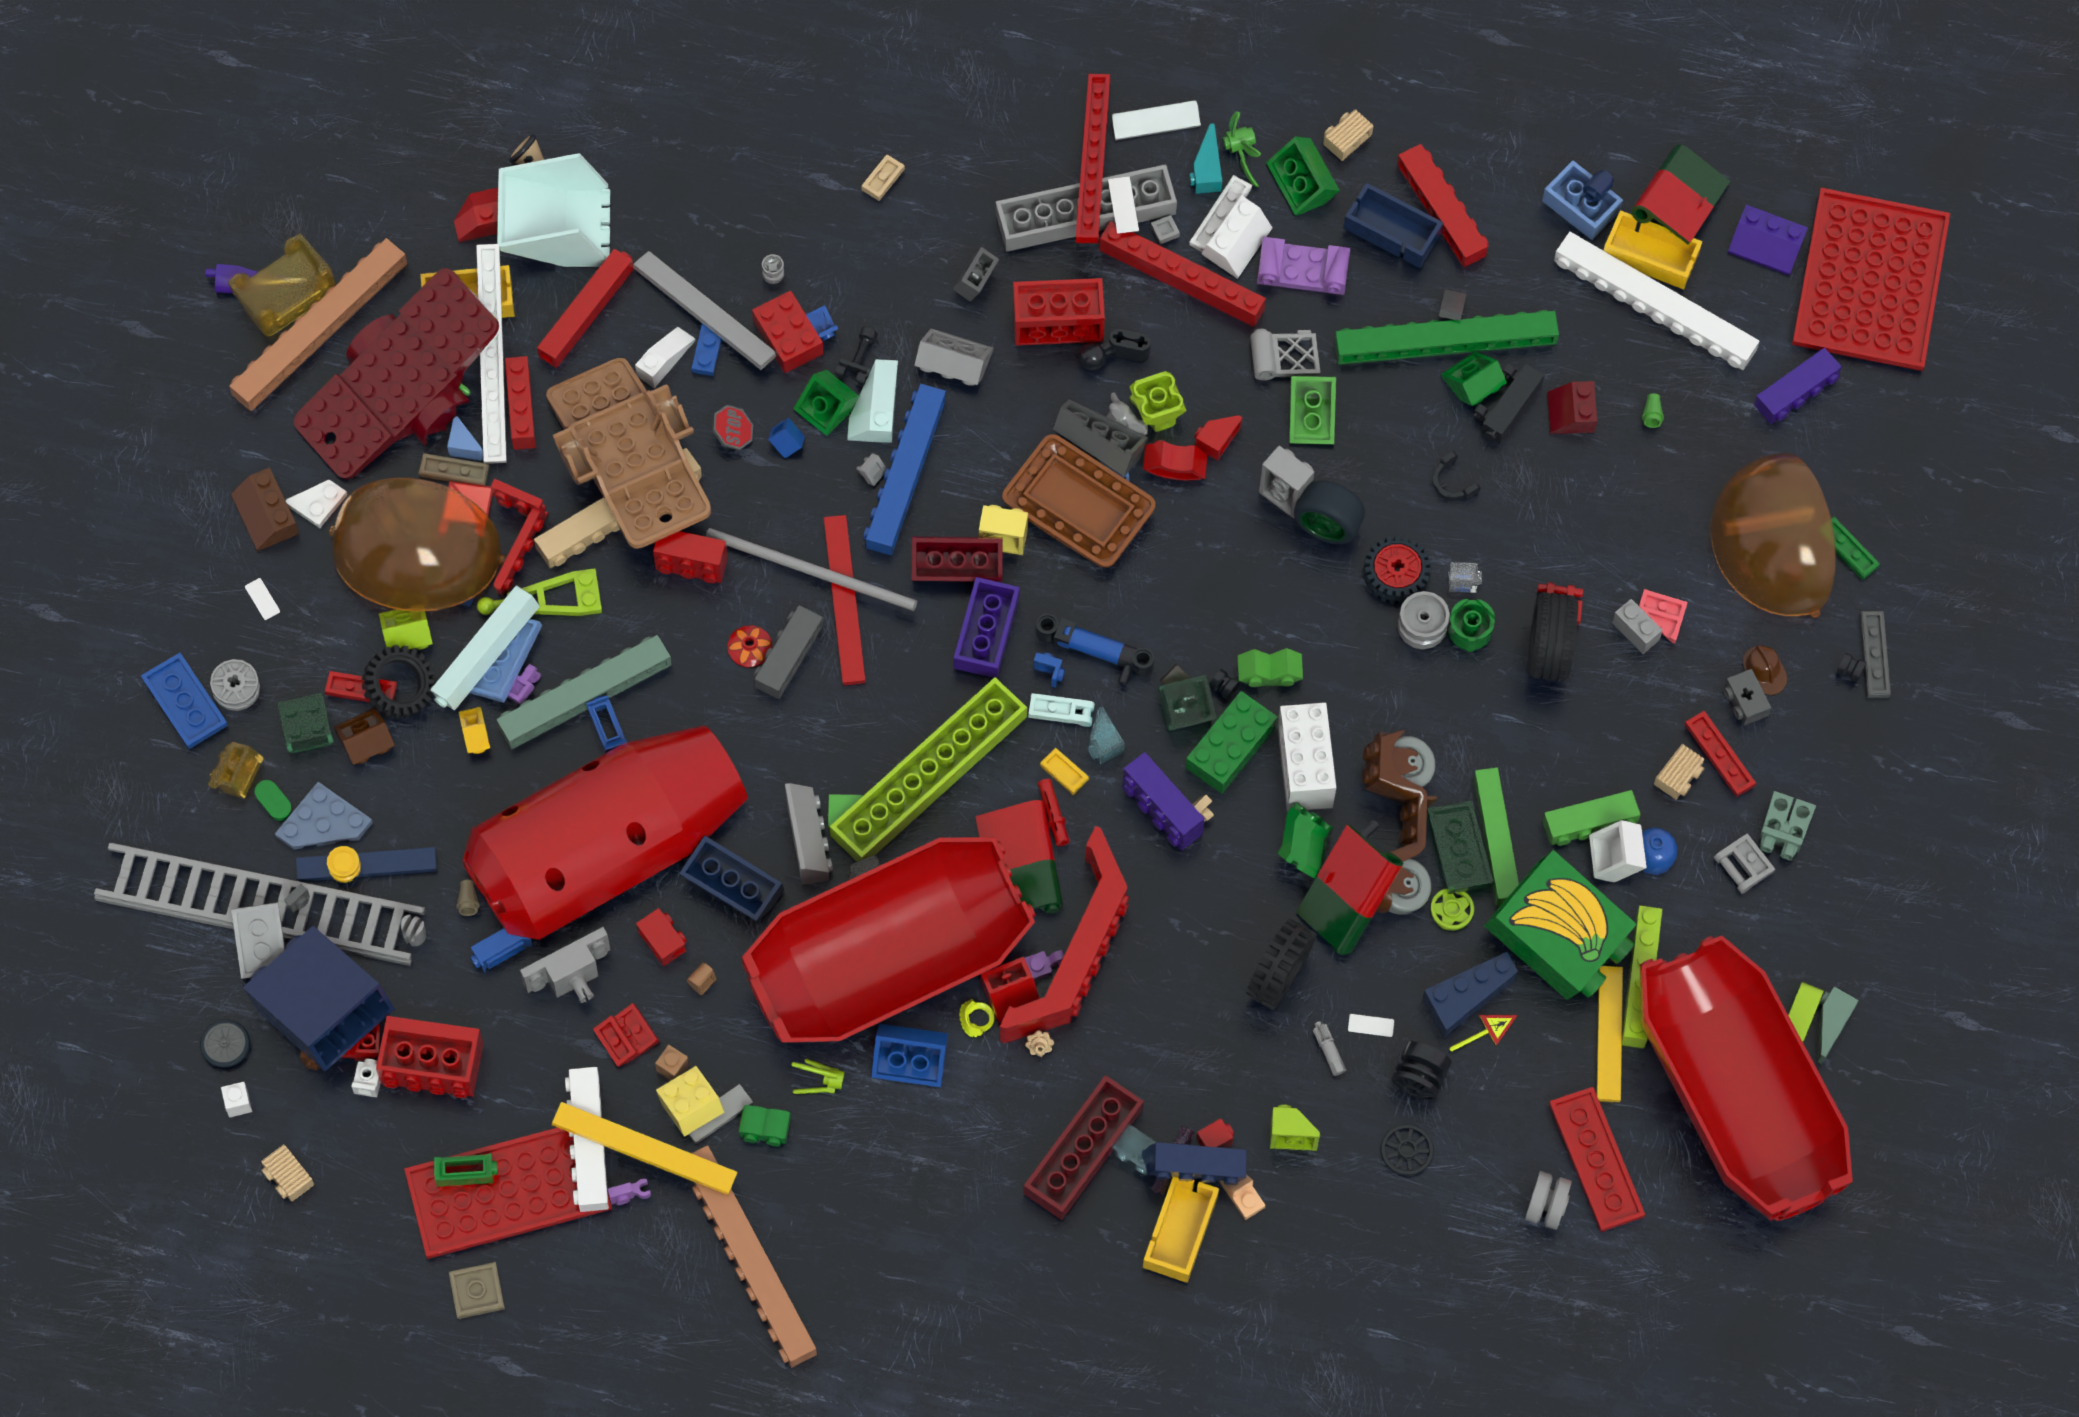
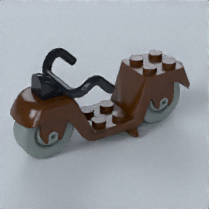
M1406 730L1392 733L1379 732L1374 736V741L1369 743L1363 751V760L1366 761V765L1362 774V782L1365 783V789L1403 805L1400 812V820L1403 821V827L1399 835L1402 847L1389 853L1398 856L1404 864L1377 909V912L1381 914L1388 911L1399 915L1412 913L1427 902L1431 893V880L1427 870L1419 862L1411 858L1421 853L1425 848L1427 807L1437 801V796H1427V792L1423 788L1434 775L1435 758L1430 747L1424 741L1412 736L1400 737ZM1373 820L1361 830L1360 834L1367 839L1380 827L1378 822Z

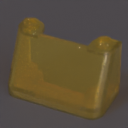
M301 233L286 241L284 256L251 278L247 274L242 273L236 274L228 281V285L265 336L277 333L310 310L313 303L320 301L325 296L329 288L336 286L331 268Z

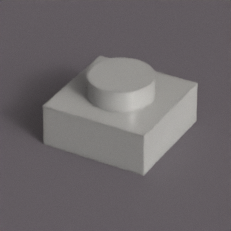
M1171 215L1151 223V229L1159 245L1180 237V232Z

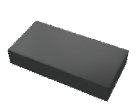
M1445 289L1439 316L1461 321L1467 294Z

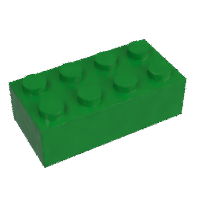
M1240 691L1186 758L1185 768L1223 794L1276 728L1278 716Z

